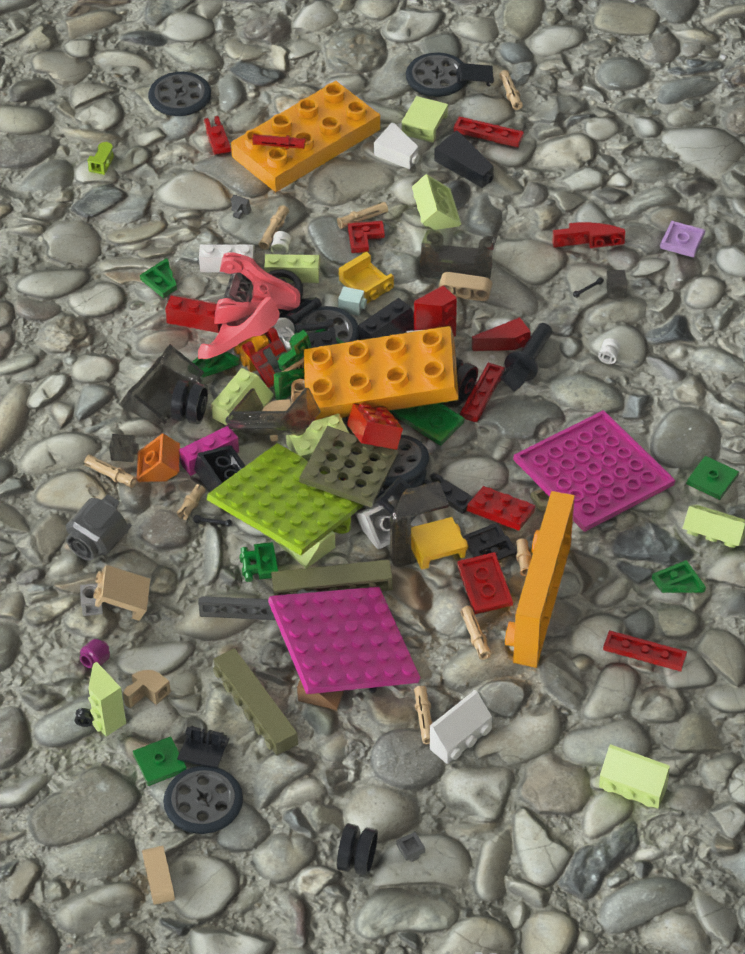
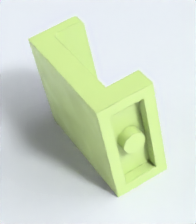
M416 96L402 120V131L409 137L434 143L439 124L443 118L446 119L448 116V104Z

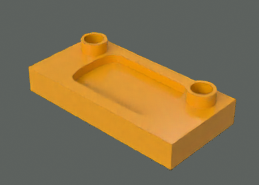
M551 491L541 528L535 531L532 543L533 555L515 614V622L509 621L505 636V645L514 647L513 663L534 668L538 666L571 548L575 495Z

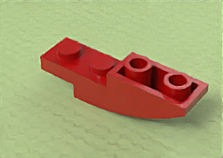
M569 223V228L553 230L552 244L554 248L589 244L590 248L625 244L626 231L623 228L602 223Z

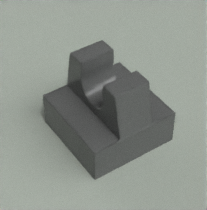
M233 194L230 199L232 204L231 210L234 212L233 217L240 219L243 214L249 215L251 211L249 199Z
M416 832L396 840V845L406 861H416L421 854L425 853V846Z

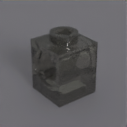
M625 270L607 271L606 287L608 299L626 298L627 280Z
M112 434L109 447L111 461H134L135 455H138L139 444L136 443L134 435Z

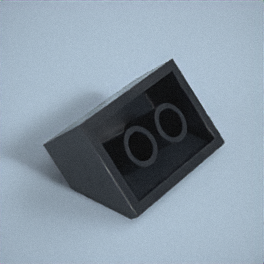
M397 298L358 325L359 340L414 331V312L412 308L400 298Z
M229 445L197 453L194 470L208 491L211 492L246 465L234 448Z

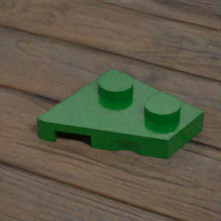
M167 258L140 275V280L163 299L177 290V284L173 278V272L170 269Z
M227 351L208 359H198L197 357L189 364V370L205 378L238 366L240 358Z
M304 368L274 374L276 400H285L291 396L292 382L296 379L305 380Z
M687 560L652 574V580L661 593H703L706 591V586Z

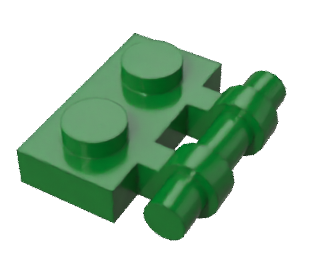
M273 542L254 544V551H248L247 547L241 548L242 575L245 577L246 582L253 581L254 574H258L259 580L272 578L271 572L278 571ZM252 560H256V564L251 565L250 562Z

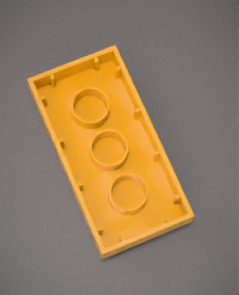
M334 81L231 142L232 157L274 192H278L380 130V114L339 82ZM253 134L280 137L289 135L294 138H306L305 149H285V147L253 145Z
M451 326L304 349L305 408L310 422L338 413L341 418L349 417L352 405H359V403L369 404L373 408L382 406L390 411L459 400L455 339Z

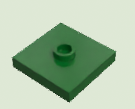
M705 456L689 476L686 484L721 500L738 477L739 471Z
M171 736L132 751L148 786L172 778L187 769L184 761L177 760L179 751Z

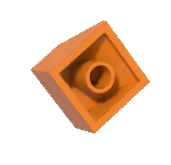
M162 433L138 451L136 480L139 482H162L176 476L180 469V443Z

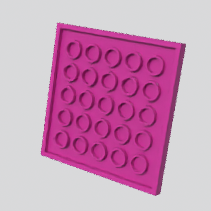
M604 410L514 454L513 458L549 497L551 491L575 495L573 521L584 532L675 485V479Z
M380 587L269 597L268 603L306 694L419 682L420 675Z

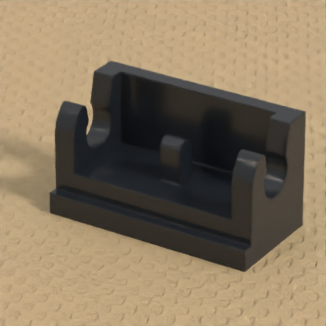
M460 63L456 71L458 84H462L464 80L486 82V86L490 87L494 82L492 65Z

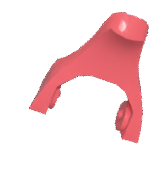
M234 252L223 255L220 272L243 274L251 280L253 294L251 302H236L231 298L220 299L216 306L214 324L236 321L254 313L265 297H272L278 309L289 311L299 307L300 293L297 288L267 273L257 265L254 259Z
M265 297L253 315L250 314L236 321L222 323L220 332L215 340L210 344H202L200 346L198 359H208L220 355L246 339L266 333L277 323L280 314L272 297Z

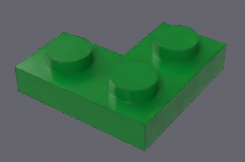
M304 330L300 333H295L289 341L291 350L279 357L277 362L281 371L304 357V349L312 348L309 336Z

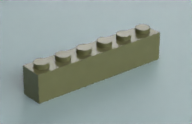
M389 560L271 572L274 596L297 594L302 589L306 592L311 590L323 592L380 587L381 591L393 590Z
M234 648L214 658L213 672L218 679L221 678L225 690L228 693L231 692L236 705L242 707L246 719L253 722L257 734L264 737L267 748L269 750L272 749L276 755H279L297 746L298 733L237 650Z

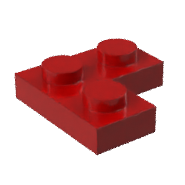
M383 221L348 223L351 253L369 252L368 239L385 238Z

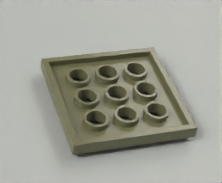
M327 426L305 466L299 482L372 508L398 457L399 451L363 444L355 435ZM337 445H338V446H341L342 448L337 449V448H335L334 446H337ZM352 452H358L360 454L354 455L352 454ZM328 458H332V459H335V461L331 462V461H328L327 459H328ZM371 458H375V459H377V461L374 462V461H371L370 459H371ZM345 465H352L353 467L347 468ZM321 471H326V472H328V474L324 475V474H321L320 472H321ZM369 471L371 472V474H365L363 472ZM338 478H345L347 480L341 481ZM357 484H362V485H364V487L361 488V487H358V486H356V485H357Z

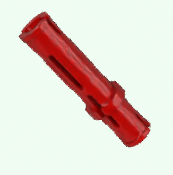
M253 134L252 143L253 145L285 147V149H305L306 138H294L289 135L280 137Z

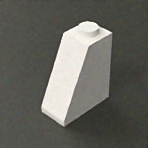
M392 122L374 142V155L407 169H411L419 161L418 146Z

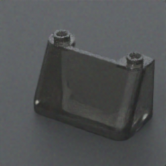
M427 230L421 243L420 272L424 277L441 279L442 274L445 272L490 279L497 237L485 236L480 240L478 248L444 245V237L439 231Z
M169 344L151 368L129 389L119 405L125 410L160 425L163 423L165 425L171 418V401L177 382L181 379L191 382L192 386L195 383H201L203 381L201 376L204 371Z

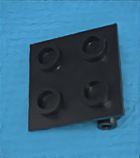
M187 727L185 732L187 737L177 760L217 769L229 742L228 736L224 735V732H212V730H209L206 733L205 728L201 732V728Z

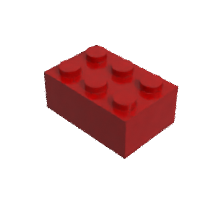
M366 403L352 405L347 426L357 439L363 444L397 450L403 428L388 409L382 406L373 408Z

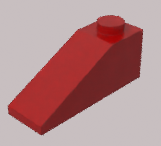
M519 317L472 336V350H516L525 346L531 337V331Z

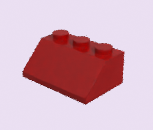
M444 285L414 301V331L451 326L453 336H456L457 297Z
M171 295L165 307L168 324L219 333L222 323L214 324L217 306L215 302Z

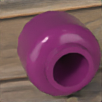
M99 639L89 641L80 650V660L87 668H92L95 662L102 666L110 658L108 644Z

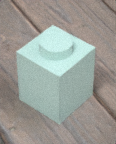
M343 286L338 298V308L350 314L360 316L362 309H365L367 299L364 298V291Z

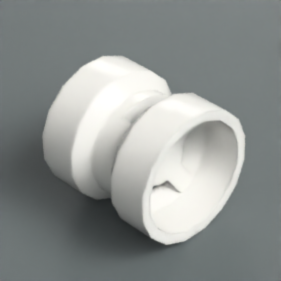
M278 231L274 234L271 244L273 254L286 255L288 253L291 236L287 232Z
M605 339L598 355L599 360L605 364L615 363L620 350V343L615 339Z

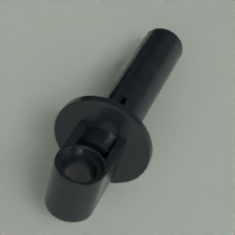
M540 323L522 351H513L505 358L506 371L500 379L513 392L518 390L525 381L533 380L538 373V365L535 360L553 333L552 328L546 323Z

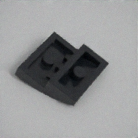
M494 523L463 536V539L465 538L468 543V550L473 557L495 552L497 559L501 560L516 554L508 535H504L499 523Z

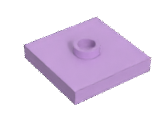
M671 221L660 244V248L694 258L705 235V230Z

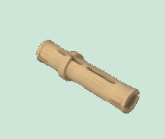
M503 70L500 72L499 77L507 92V99L511 102L514 110H519L523 107L520 93L515 88L509 71Z
M382 202L358 212L353 211L347 216L337 218V224L340 229L348 226V223H360L366 219L387 213L388 206L386 202Z
M284 205L279 206L276 214L272 216L270 225L258 243L260 248L264 250L269 249L274 234L284 225L285 217L289 213L288 207Z
M88 455L85 458V466L112 478L114 482H120L130 488L136 485L137 477L126 473L124 469L116 468L92 455Z
M471 606L463 607L460 613L470 633L472 646L476 648L479 659H488L491 651L487 645L486 635L480 629L473 608Z
M417 686L414 688L416 698L415 710L418 712L422 742L428 745L430 744V725L432 724L430 714L431 703L428 701L427 688L425 686Z

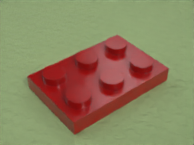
M483 486L468 503L466 511L520 531L535 512L536 505Z
M495 552L457 561V566L475 615L513 606V600Z

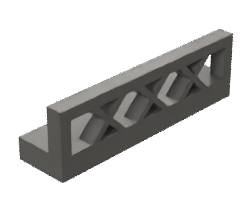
M232 273L223 298H231L236 302H249L253 290L251 280L241 273Z
M201 596L198 600L200 617L276 620L268 603L269 599Z

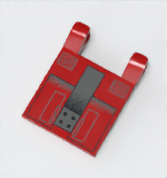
M274 327L265 333L272 343L256 352L251 341L242 345L243 351L249 356L268 388L274 385V374L282 372L277 361L283 353L287 352Z

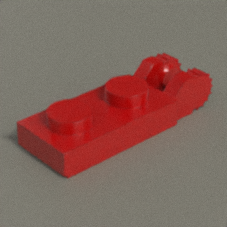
M214 116L216 126L211 127L209 119L204 118L206 134L214 155L231 152V147L219 116Z

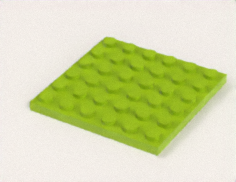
M278 443L207 495L209 502L300 556L364 506L300 483V476L308 460ZM321 471V472H320L321 474H324V475L328 474V472H326V471Z

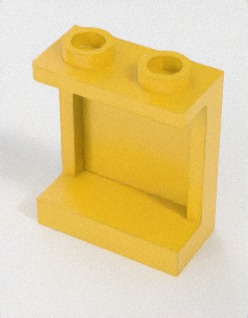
M368 252L339 267V281L346 287L363 290L367 304L394 288V275L389 274L386 276L371 263V255Z
M452 517L410 527L408 530L407 541L421 570L429 568L431 560L459 554L460 558H465L468 543L461 536L460 527L458 524H455Z

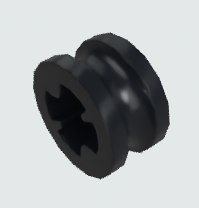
M77 709L74 722L81 727L91 726L93 715L90 709Z

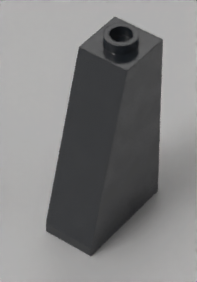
M456 130L434 148L435 162L477 186L483 188L493 181L494 166L459 131Z

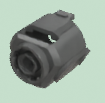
M109 494L102 500L90 498L66 524V530L69 534L66 542L77 556L85 560H92L100 555H105L128 533L132 525L130 523L127 524L124 517L116 510L120 501Z

